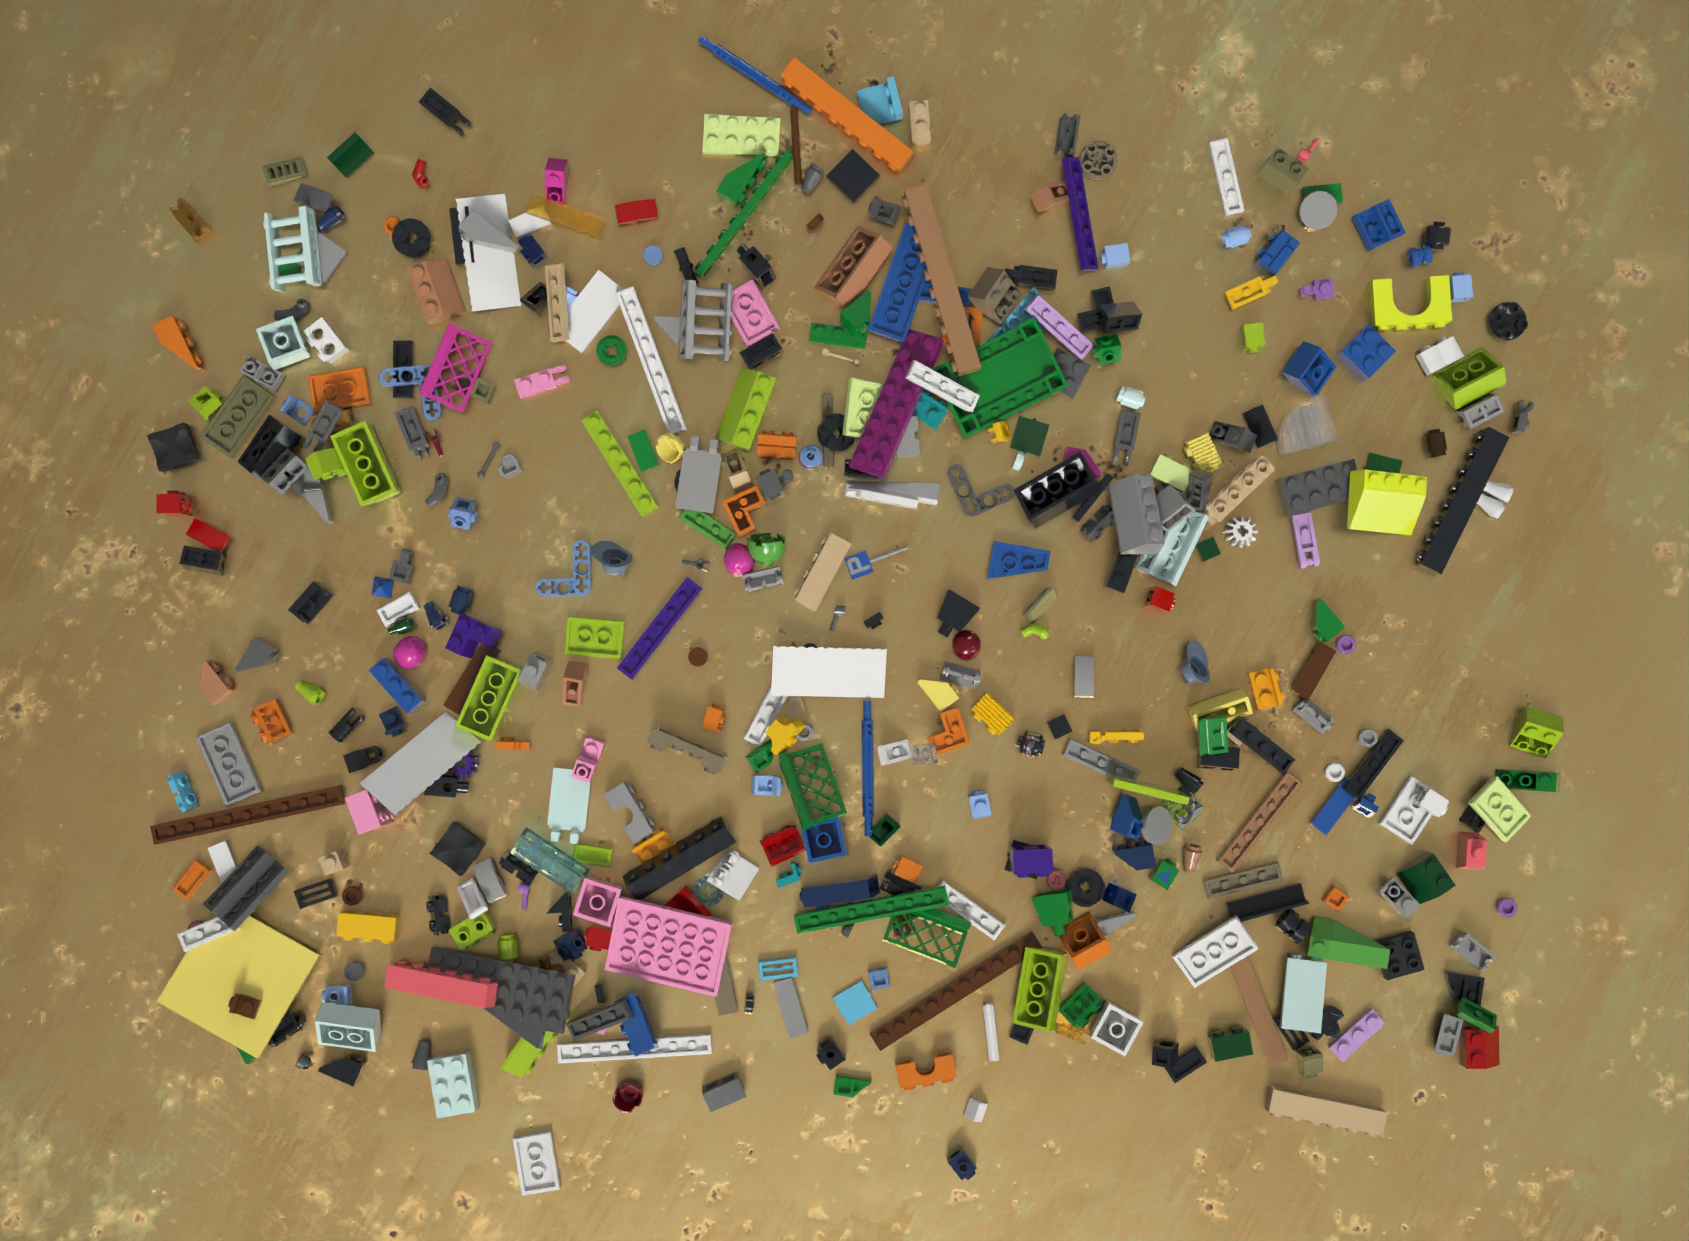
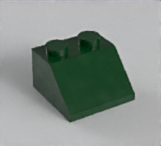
M1428 851L1396 872L1410 895L1419 904L1440 897L1456 886L1435 854Z

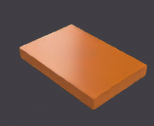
M364 366L308 376L314 414L320 412L326 400L342 409L372 405L366 367Z

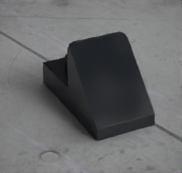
M571 891L564 893L547 912V914L562 913V916H559V927H562V932H571L573 930Z

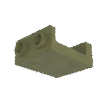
M1277 147L1272 155L1267 158L1257 175L1289 195L1300 183L1309 168Z

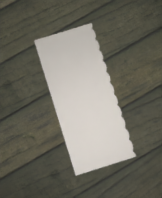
M505 194L456 199L460 225L466 219L464 206H468L469 214L474 210L512 240ZM461 237L463 240V254L466 259V275L468 277V286L470 287V303L473 306L472 311L521 306L514 253L473 243L475 263H472L469 242H466Z
M773 646L771 695L884 698L887 649L872 650L866 648L863 650L861 648L834 649L828 647L825 649L823 647L796 648L790 646L787 648L785 646Z
M445 712L359 784L396 816L398 811L403 810L405 805L410 804L412 799L417 798L420 793L424 792L428 786H431L435 780H438L442 774H445L449 768H452L456 762H459L463 756H466L481 741L473 734L455 727L457 720L448 712Z

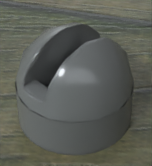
M302 1053L295 1067L300 1070H307L312 1060L308 1055Z

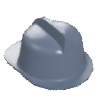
M599 541L591 548L593 557L602 563L606 573L621 577L625 575V571L633 559L629 552L611 541Z
M1191 641L1187 645V658L1180 666L1181 672L1187 684L1199 681L1207 683L1210 680L1206 652L1200 643Z

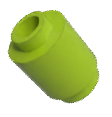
M514 934L499 935V940L497 941L499 959L514 962L515 958L519 957L517 938H515Z

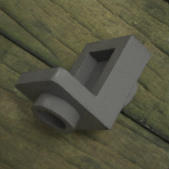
M875 196L869 205L868 214L876 221L895 225L901 207L897 204L882 201L879 197Z

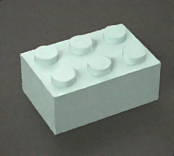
M321 1002L315 1019L318 1044L376 1052L382 1034L379 1010Z
M470 1050L432 1056L427 1060L437 1119L476 1112L480 1106Z

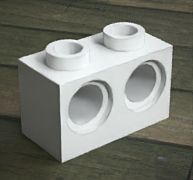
M322 317L304 330V333L307 335L306 341L311 347L315 346L318 349L317 355L323 362L327 361L333 364L349 351L331 325ZM319 330H322V337L316 339V333ZM331 345H334V346H335L334 352L331 353V354H328V352H327L328 347L331 346Z

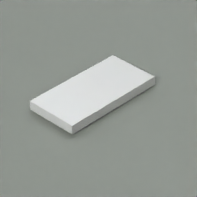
M600 270L596 272L567 309L570 340H566V342L582 354L620 307L615 292L623 290V288Z
M1236 915L1177 951L1172 957L1195 988L1259 949V946Z

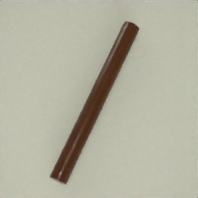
M791 108L795 185H802L798 109Z

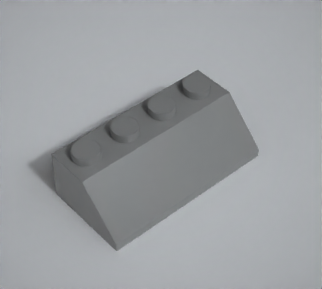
M1131 475L1109 483L1108 490L1120 554H1157L1164 546L1165 541L1152 475Z

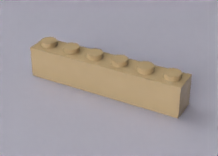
M1269 1086L1265 1109L1274 1117L1289 1116L1290 1120L1298 1122L1304 1119L1308 1120L1309 1124L1319 1125L1323 1123L1332 1129L1343 1127L1346 1128V1131L1352 1133L1363 1131L1365 1135L1376 1137V1135L1383 1136L1387 1112L1382 1108Z

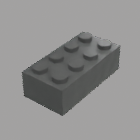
M1351 459L1275 480L1284 516L1289 517L1348 501L1350 471L1357 470L1355 460Z

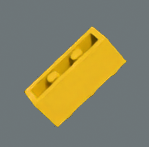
M341 911L338 913L336 936H341L342 940L361 938L363 942H373V939L380 940V943L391 944L392 941L398 939L400 915Z

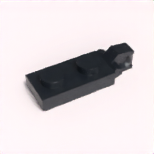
M1026 265L1014 266V269L1005 268V272L1013 280L1014 284L1055 290L1058 271L1056 269Z

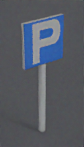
M904 546L872 559L868 558L866 551L844 558L852 580L873 573L872 562L907 550L909 546Z

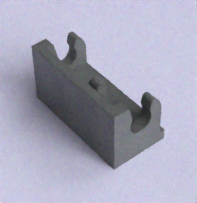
M1063 114L1059 118L1055 156H1074L1081 115L1075 114L1073 117H1068L1067 114Z
M738 1071L702 1086V1094L710 1112L746 1097L745 1088Z

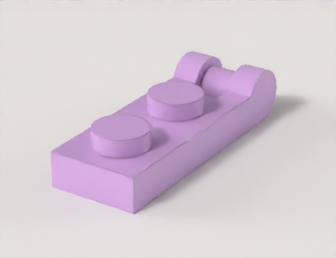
M1311 512L1292 515L1291 521L1299 568H1306L1308 565L1319 566L1320 559ZM1311 551V557L1306 558L1305 552Z

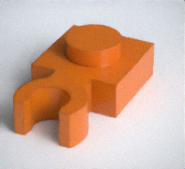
M501 737L500 741H495V749L530 750V742L512 741L510 737Z

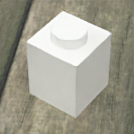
M1424 788L1414 804L1432 816L1440 817V815L1442 816L1446 813L1449 800L1430 788Z

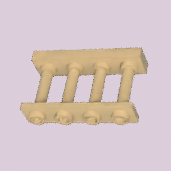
M1264 456L1259 457L1257 460H1252L1207 503L1205 511H1199V513L1209 517L1207 522L1210 526L1217 521H1222L1275 470L1274 466Z

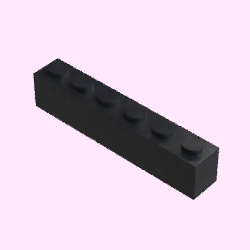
M722 817L712 820L708 825L694 831L690 836L679 840L675 845L646 860L637 868L628 871L622 876L625 886L634 899L642 900L736 843L734 835Z

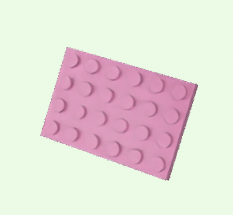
M620 896L618 898L605 970L717 997L733 922Z

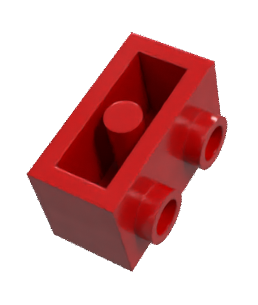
M168 490L167 494H156L157 514L165 516H192V512L195 510V503L192 497L186 496L185 492Z

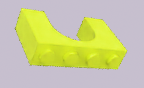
M1449 275L1430 276L1424 280L1425 307L1419 315L1414 316L1400 312L1395 306L1392 279L1370 281L1368 283L1370 325L1374 329L1377 328V331H1387L1392 327H1396V330H1406L1409 326H1415V329L1427 328V325H1434V328L1446 327V324L1452 321Z

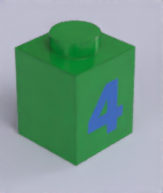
M1159 859L1149 879L1168 890L1180 870L1175 868L1177 864L1171 860L1166 859L1163 861Z

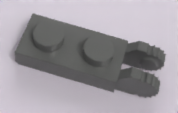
M326 400L308 431V436L302 447L307 449L311 445L313 438H316L319 442L315 446L314 452L320 451L329 439L344 409Z
M1121 410L1114 443L1113 463H1117L1120 449L1127 450L1124 457V465H1129L1141 413Z

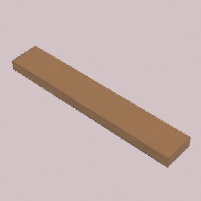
M1287 770L1216 861L1233 873L1303 782Z
M1246 956L1230 967L1270 1067L1288 1061V1058L1249 958Z

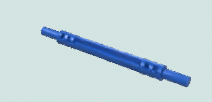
M703 35L700 36L698 42L713 51L715 56L791 106L795 105L805 113H811L813 108L798 99L796 94L720 44L716 45Z
M863 701L862 810L863 817L865 818V836H872V817H874L873 720H871V701Z

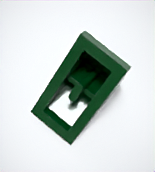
M885 812L872 827V836L869 837L881 847L901 825Z

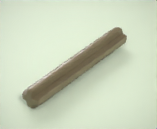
M832 393L822 394V419L827 415L833 414ZM823 446V467L827 469L833 468V452Z

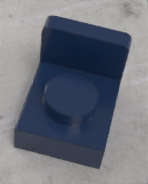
M398 706L379 714L386 730L384 732L386 736L392 735V737L400 735L403 733L402 729L407 727Z

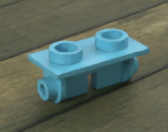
M185 771L174 773L167 777V783L172 793H178V796L174 798L179 810L181 809L182 812L199 806Z

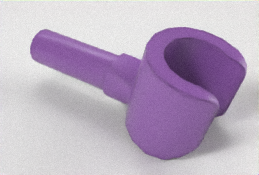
M521 882L518 887V892L523 893L522 910H527V898L531 889L530 884Z

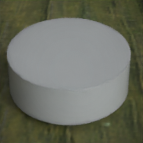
M1364 728L1358 733L1357 739L1361 746L1370 748L1377 744L1378 734L1373 729Z

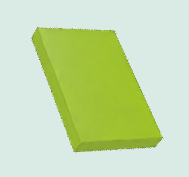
M567 616L564 654L622 659L625 621Z

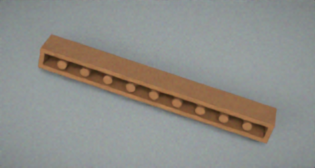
M927 184L904 190V196L901 197L904 208H908L909 226H913L915 233H912L915 245L918 244L920 251H918L919 260L921 263L924 262L926 268L923 270L925 280H929L931 285L929 288L931 299L935 298L937 306H934L936 317H940L942 322L939 325L942 336L946 335L947 342L945 347L947 353H951L953 361H950L952 371L957 372V376L979 371L981 364Z

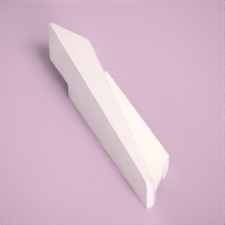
M847 481L844 496L917 509L918 502L937 505L940 484Z

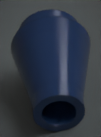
M335 204L327 209L316 224L325 232L327 229L342 222L345 214Z
M433 601L423 606L431 628L438 631L448 625V618Z

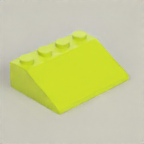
M1366 469L1350 471L1347 529L1412 535L1426 498L1427 477Z

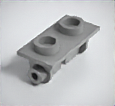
M780 566L742 574L745 590L750 592L763 589V585L771 587L779 586L780 583H783Z
M945 661L940 680L977 690L982 671Z
M1302 698L1292 710L1322 735L1333 726L1332 722L1334 719L1311 700L1306 701Z

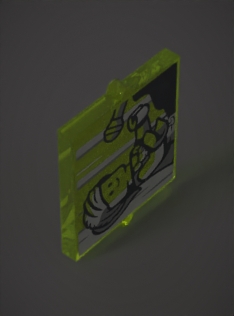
M1181 785L1176 790L1182 791L1190 797L1187 805L1166 799L1159 805L1169 811L1173 822L1180 830H1183L1189 823L1195 822V818L1205 809Z

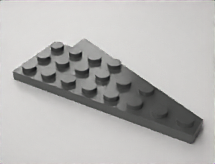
M436 947L431 948L428 967L440 968L441 972L446 970L456 971L457 975L461 976L462 974H472L476 979L488 977L491 978L492 982H497L495 1006L484 1009L535 1048L542 1049L546 1031L564 1034L576 975Z

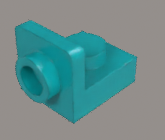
M795 861L790 862L793 870L792 874L789 871L779 874V878L776 879L778 888L801 879L800 875H803L800 865L795 864Z

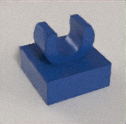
M1371 793L1368 796L1365 795L1364 798L1362 797L1359 801L1354 802L1352 809L1367 818L1377 813L1379 808L1373 804L1376 796Z

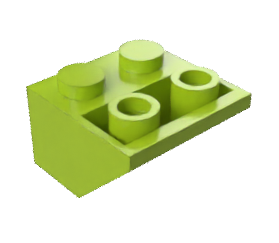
M1526 705L1517 718L1509 744L1510 747L1547 758L1564 734L1563 717Z

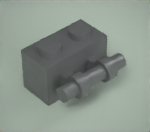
M766 469L759 473L760 476L757 477V480L767 502L785 494L782 486L792 482L794 476L793 472L789 469L784 470L782 476L777 477L775 470L770 471V469Z

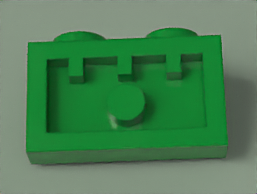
M1084 983L1058 1011L1075 1028L1079 1029L1080 1027L1084 1028L1089 1023V1018L1093 1014H1098L1102 1010L1105 1002Z

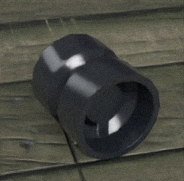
M1291 908L1285 910L1275 923V927L1284 934L1288 933L1287 937L1294 943L1299 944L1311 931L1312 924L1304 918L1300 919L1299 914Z

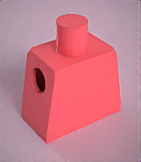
M1459 832L1456 868L1473 870L1485 868L1487 840L1479 833Z

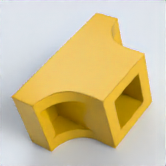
M786 716L775 719L765 732L772 740L771 751L775 755L786 752L789 747L797 742L798 739L796 737L806 724L802 720L792 722Z

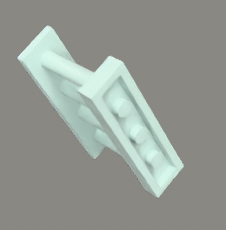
M302 206L299 207L298 216L277 219V216L270 213H264L263 226L266 230L271 289L284 292V283L306 280L307 284L321 286L322 276L315 210ZM300 223V235L279 238L278 227ZM302 242V254L281 257L280 246ZM304 261L305 271L303 273L281 276L280 265Z

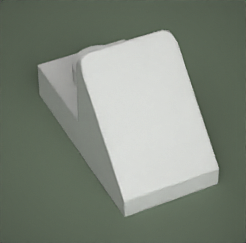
M908 739L877 747L881 766L912 758Z

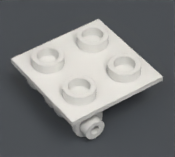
M727 848L707 881L740 901L759 868L740 857L739 853L735 850L731 851Z

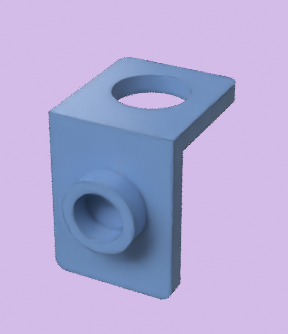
M292 395L285 399L280 409L281 412L289 415L302 425H306L309 417L314 413L313 408ZM300 407H304L307 410V415L304 418L297 416V410Z

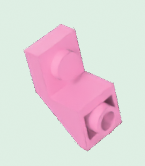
M587 735L571 777L587 783L590 782L600 760L605 741Z

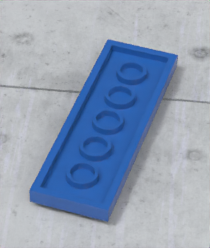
M906 222L868 328L869 332L901 343L905 342L926 282L923 270L926 268L924 262L921 263L918 256L920 248L918 244L915 245L912 233H915L913 226H909V223Z

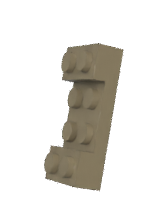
M658 727L656 729L653 728L647 741L651 744V748L660 752L663 749H668L670 744H672V749L679 752L686 750L690 752L689 756L698 760L701 757L704 758L701 766L705 767L704 771L713 775L716 772H721L727 757Z

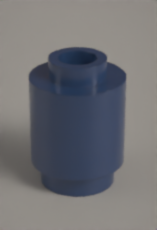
M457 585L448 607L452 608L451 612L459 615L463 612L467 613L472 598V590Z

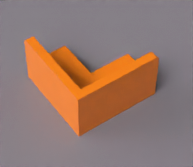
M958 707L939 713L945 732L927 737L932 755L936 756L969 745L970 742Z

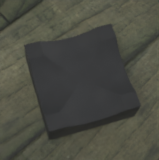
M184 422L147 435L160 472H167L200 461L189 425Z
M455 821L452 822L429 854L447 865L461 877L486 844Z
M1407 931L1392 937L1374 940L1390 949L1387 969L1381 968L1384 979L1391 980L1425 970L1414 932Z

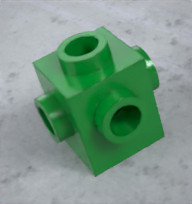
M1117 334L1094 338L1095 346L1092 347L1093 357L1098 359L1100 365L1122 361V346Z

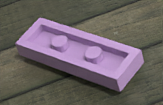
M1370 1008L1328 1047L1341 1062H1344L1385 1023Z

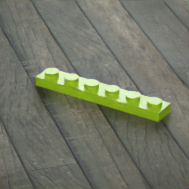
M596 410L582 419L581 422L640 515L644 517L659 508L599 412Z

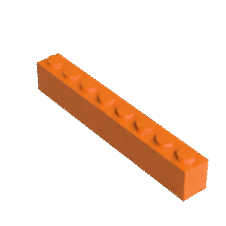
M795 57L791 59L780 74L784 78L782 83L790 89L794 86L799 90L797 94L805 101L808 98L813 101L812 106L820 113L822 110L828 113L827 118L835 125L837 122L842 124V130L849 136L852 134L857 136V142L864 148L867 145L873 149L871 153L879 160L882 157L888 161L886 165L893 171L898 169L902 172L915 153Z

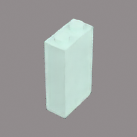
M1292 954L1291 958H1286L1279 1028L1321 1033L1327 963L1322 962L1321 958L1311 957L1309 961L1303 960V956Z

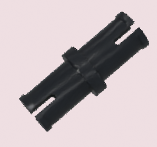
M685 247L675 250L674 253L680 266L679 271L683 273L685 280H696V285L699 284L693 270L694 265L690 263Z

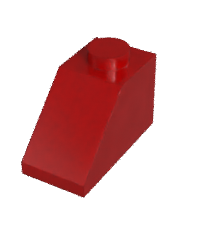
M1157 586L1151 587L1145 606L1163 612H1170V609L1173 610L1176 603L1175 593Z

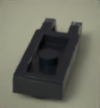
M429 88L419 100L420 105L461 136L464 133L463 130L453 123L457 117L463 124L471 125V122L457 108L432 88Z

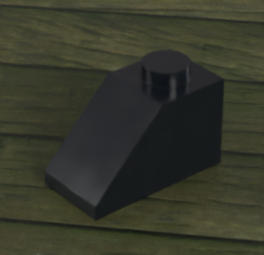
M348 1054L322 1065L318 1072L354 1087L359 1082L367 1061L363 1060V1057L358 1054Z

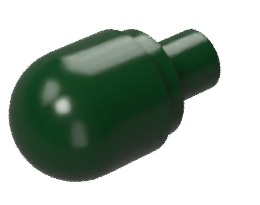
M403 617L396 620L394 626L387 628L390 635L394 633L404 634L414 628V621L410 617Z

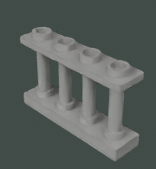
M682 280L679 358L693 359L694 353L718 354L719 361H728L731 354L729 338L732 334L730 318L733 314L731 307L733 288L731 283H721V289L697 287L696 280ZM697 295L720 296V308L697 307L695 305V297ZM696 314L719 316V327L696 326L694 324V317ZM694 335H719L718 347L697 346L693 343Z

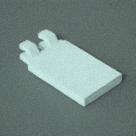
M553 768L547 821L549 828H552L550 841L560 842L562 829L571 830L570 843L579 844L580 831L583 832L587 826L591 780L587 783L571 777L573 769Z

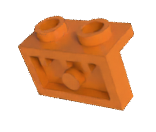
M275 699L251 710V720L254 725H258L260 729L258 733L262 742L270 745L272 742L291 734Z

